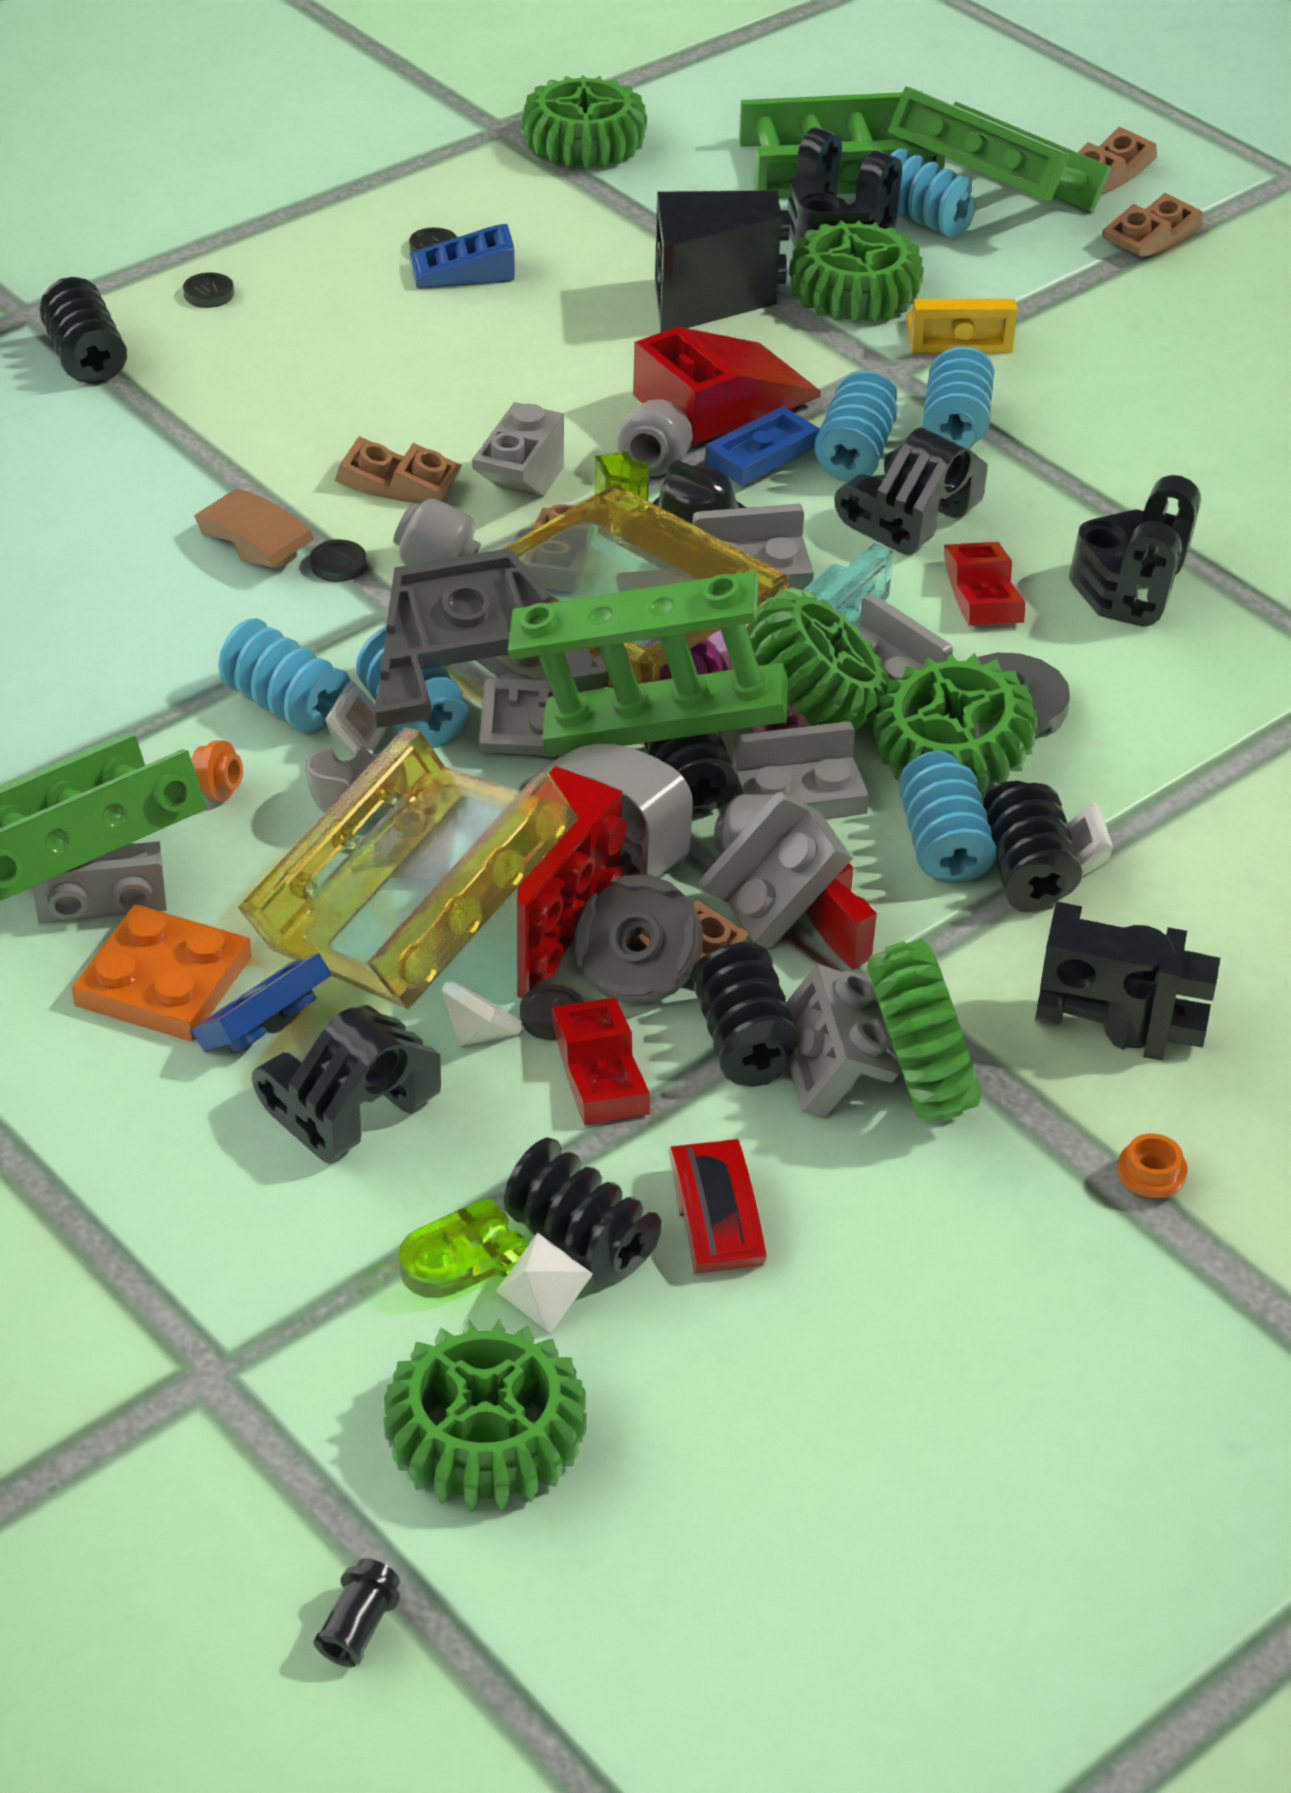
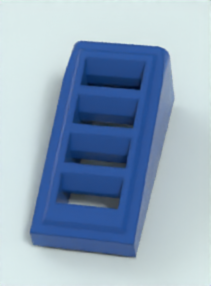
M508 224L484 228L410 253V264L416 288L515 280L514 244Z

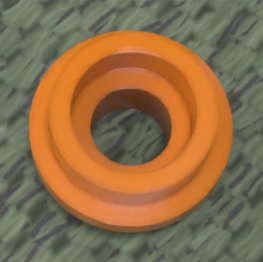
M224 740L211 741L207 746H199L194 751L191 760L202 794L211 801L224 802L228 800L242 781L243 764L240 756L236 754L233 746Z
M1154 1133L1143 1134L1134 1138L1121 1152L1117 1165V1173L1124 1186L1135 1194L1147 1198H1165L1176 1194L1184 1186L1188 1172L1187 1163L1180 1146L1171 1138Z

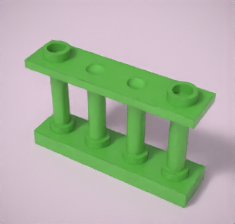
M907 86L903 90L888 132L1041 199L1052 201L1053 196L1090 212H1094L1112 169L1109 165L955 101L952 105Z
M903 92L740 100L739 145L740 147L761 146L756 147L754 191L777 190L778 198L791 197L789 185L790 180L796 176L797 156L800 146L782 144H801L805 134L816 126L839 135L842 141H853L842 142L837 195L856 194L860 168L866 157L874 150L891 155L898 148H904L911 153V157L913 155L922 156L926 160V164L928 162L938 163L941 171L945 166V157L888 132ZM881 139H899V140H881Z
M756 571L731 575L721 574L712 578L514 608L508 643L510 659L539 656L553 693V697L546 698L542 742L548 757L564 755L581 746L593 744L627 746L787 722L788 678L784 664L780 662L758 666L745 625L756 623L758 577ZM720 628L733 670L698 675L684 633ZM659 637L673 679L638 684L624 643ZM599 647L613 688L578 693L564 652Z
M125 732L1 785L0 901L206 810L207 806L189 751L182 749L145 765L136 735Z

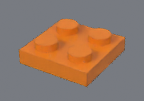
M134 904L72 986L74 1006L192 1042L195 1036L190 1029L212 1014L252 957L250 938Z

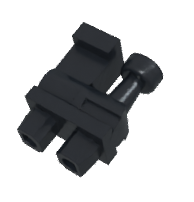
M1056 901L1046 946L1035 1021L1057 1025L1060 1024L1063 1014L1066 1013L1104 1025L1105 1033L1114 1046L1122 1050L1125 1047H1145L1143 1057L1162 1061L1167 1041L1203 1048L1211 1004L1176 998V995L1213 1001L1221 957L1184 950L1187 937L1186 930L1167 927L1165 935L1160 930L1147 925H1132L1123 928L1080 919L1082 906Z

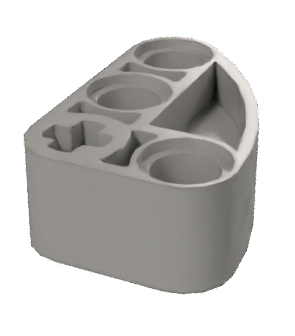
M616 744L581 746L567 752L519 785L518 795L522 808L524 800L554 766L622 790V819L626 820L627 829L621 845L620 866L625 868V876L652 875L659 877L685 859L689 854L693 807L692 793L687 782L678 771L654 756L634 748Z

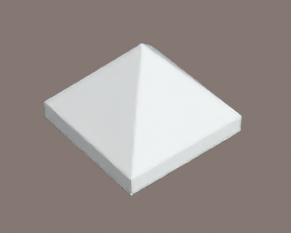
M353 680L346 683L325 719L330 735L353 755H355L357 748L360 746H364L370 754H373L389 727L377 728L375 705Z
M1093 802L1067 823L1077 852V858L1083 871L1082 877L1109 862L1113 850L1100 807Z
M451 981V983L445 982L441 989L460 1047L517 1036L524 1028L521 1025L522 1021L466 987Z
M537 1233L496 1292L546 1331L552 1333L593 1273L544 1236Z

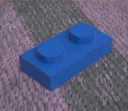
M782 406L706 444L705 463L719 469L729 479L743 486L815 449V441L820 429Z
M319 953L290 962L190 1030L204 1052L225 1045H229L233 1052H237L263 1037L268 1032L263 1022L279 1012L283 1018H286L314 1002L317 997L312 989L332 976Z

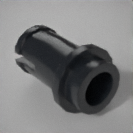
M369 1558L360 1559L356 1566L346 1568L340 1578L343 1591L320 1633L318 1632L313 1640L314 1646L319 1653L330 1661L345 1667L352 1668L356 1664H360L364 1657L363 1652L385 1611L394 1610L400 1601V1593L397 1590L400 1584L399 1576L389 1566Z

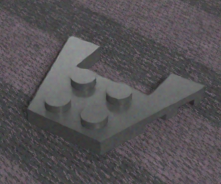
M510 548L394 568L386 623V640L384 653L381 658L378 695L376 694L375 722L377 728L431 719V701L421 671L422 669L509 655L508 643L513 609L537 603H551L550 595ZM587 648L564 652L578 692L608 687L609 675L600 656L594 658Z

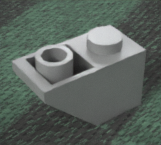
M514 402L473 457L472 469L495 485L544 496L564 468V413L543 409L536 404Z

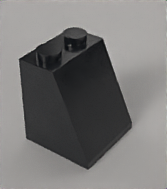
M777 190L657 192L654 280L661 332L677 326L690 328L777 303L778 284H786L787 259L786 254H780V241H788L790 234L789 210L780 209Z

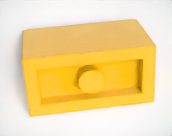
M914 299L913 312H908L906 316L911 352L943 353L945 350L955 347H972L984 353H1012L1018 311L1015 299Z

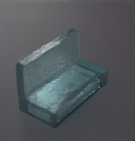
M874 543L847 568L837 564L830 565L802 592L807 590L814 593L819 601L821 599L828 600L834 610L838 613L844 612L845 618L855 626L860 621L862 598L871 593L884 601L889 597L894 551Z

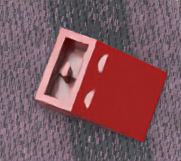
M678 326L634 342L633 396L642 403L648 400L664 399L681 408L692 425V445L710 441L717 436L736 430L782 406L792 410L821 396V391L759 342Z
M558 766L552 768L523 802L517 890V997L521 999L530 990L536 988L543 979L549 980L556 973L562 955L574 942V926L583 905L595 893L599 895L605 888L612 886L610 882L625 876V868L620 866L621 845L627 829L626 820L622 819V790Z

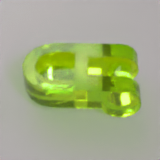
M480 1200L417 1228L408 1234L400 1245V1276L403 1284L414 1294L425 1298H443L456 1294L497 1274L501 1277H506L529 1243L521 1233L508 1229V1216L495 1200ZM473 1241L480 1245L473 1247L470 1242Z

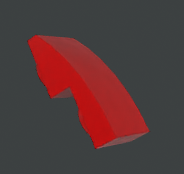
M848 863L809 906L806 912L828 946L853 970L868 962L870 956H872L877 912L871 908L865 899L851 892L854 867Z

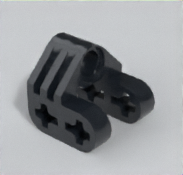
M817 126L811 128L805 134L799 146L796 176L790 180L789 185L791 197L788 198L787 207L790 213V237L794 247H796L797 240L805 237L806 231H819L822 224L836 226L838 221H843L846 224H856L859 220L861 224L872 225L877 222L880 228H894L897 219L902 179L901 159L879 150L872 151L864 160L859 171L856 200L851 204H847L844 199L837 197L842 140L839 135Z
M919 427L907 437L903 444L885 457L884 472L886 476L883 481L866 474L857 475L836 491L834 497L835 509L838 516L850 528L897 552L904 554L912 553L934 536L938 512L953 518L961 517L982 501L985 494L988 464L971 450L926 428Z
M1169 475L1162 477L1155 483L1144 511L1134 509L1091 519L1079 527L1069 579L1098 616L1141 627L1153 625L1160 620L1170 598L1175 575L1180 572L1190 549L1201 505V494L1198 487L1191 480L1183 476ZM1168 497L1179 500V510L1176 515L1167 513ZM1139 585L1149 587L1147 593L1148 602L1137 599Z
M361 1005L358 1008H348L333 1017L323 1029L302 1063L290 1053L282 1052L252 1071V1083L258 1099L270 1115L318 1158L331 1162L361 1142L360 1104L363 1102L371 1103L384 1095L401 1110L411 1112L439 1094L441 1090L440 1054L432 1047L423 1045V1040L413 1032L406 1031L405 1025L400 1020L380 1014L369 1005Z

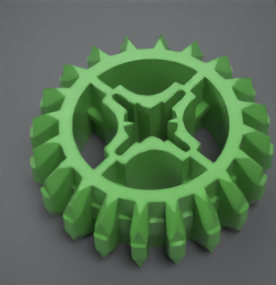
M584 75L581 78L573 79L565 76L562 81L549 80L547 86H537L533 93L527 95L524 114H522V130H524V139L527 140V148L535 151L537 157L549 158L551 164L565 163L567 168H571L574 165L583 166L585 169L588 166L594 165L605 168L606 163L620 164L623 158L634 157L635 151L642 148L645 130L647 129V114L645 113V104L642 103V96L633 92L632 87L628 85L620 86L619 81L615 79L605 81L602 80L601 76L595 79L586 78Z
M859 220L856 224H846L843 221H838L836 226L822 224L819 231H806L805 237L796 241V247L793 250V257L789 265L793 296L801 299L803 307L815 308L816 315L829 314L833 316L834 321L845 318L851 319L855 323L857 320L866 319L874 323L877 317L893 319L895 312H907L908 306L913 304L914 299H917L921 283H923V257L919 255V246L911 243L909 236L897 235L896 229L892 227L887 229L880 228L877 222L872 225L861 224Z
M791 587L787 591L781 590L774 597H769L757 609L756 623H750L746 628L758 666L783 662L788 678L787 703L791 706L792 712H799L805 716L808 724L812 726L851 722L855 733L863 725L865 727L868 726L876 718L878 697L886 694L890 680L888 673L882 669V658L877 656L871 649L872 642L864 639L859 633V627L853 626L845 618L844 612L838 613L831 607L828 600L821 599L819 601L812 592L807 590L802 592Z
M950 652L947 660L940 663L934 662L927 656L922 669L919 670L905 666L902 679H890L886 694L878 697L876 721L873 723L875 740H877L879 756L882 758L883 764L889 765L895 780H899L903 769L913 759L928 752L942 750L954 755L960 764L971 769L977 778L978 790L981 794L985 795L988 782L993 781L998 784L1007 782L1010 771H1022L1026 755L1032 754V748L1035 745L1034 729H1037L1036 710H1033L1032 696L1029 693L1028 686L1020 685L1016 671L1003 672L997 659L981 665L975 653L966 661H957Z
M922 939L909 943L903 941L885 947V951L870 956L867 970L916 1115L926 1123L942 1118L946 1121L961 1116L963 1111L979 1106L982 1093L956 1011L933 948Z
M498 1319L491 1331H478L472 1322L468 1320L463 1334L454 1336L440 1327L435 1338V1346L415 1342L413 1352L410 1355L411 1361H397V1367L393 1374V1383L387 1385V1392L384 1395L385 1415H387L384 1417L385 1439L389 1441V1447H392V1456L395 1463H397L398 1470H410V1479L413 1481L416 1490L434 1485L435 1495H437L441 1505L456 1494L464 1496V1502L471 1512L480 1498H493L501 1511H503L509 1500V1495L513 1493H518L532 1503L535 1493L538 1492V1482L557 1487L558 1480L562 1476V1467L574 1466L575 1459L579 1454V1443L582 1442L587 1430V1413L584 1412L586 1409V1392L582 1387V1380L576 1379V1369L573 1366L572 1357H559V1351L556 1349L553 1339L534 1344V1336L528 1325L513 1335L506 1333V1329L503 1327L500 1319ZM532 1402L543 1413L535 1423L525 1417V1408ZM439 1404L446 1410V1419L436 1426L428 1416Z

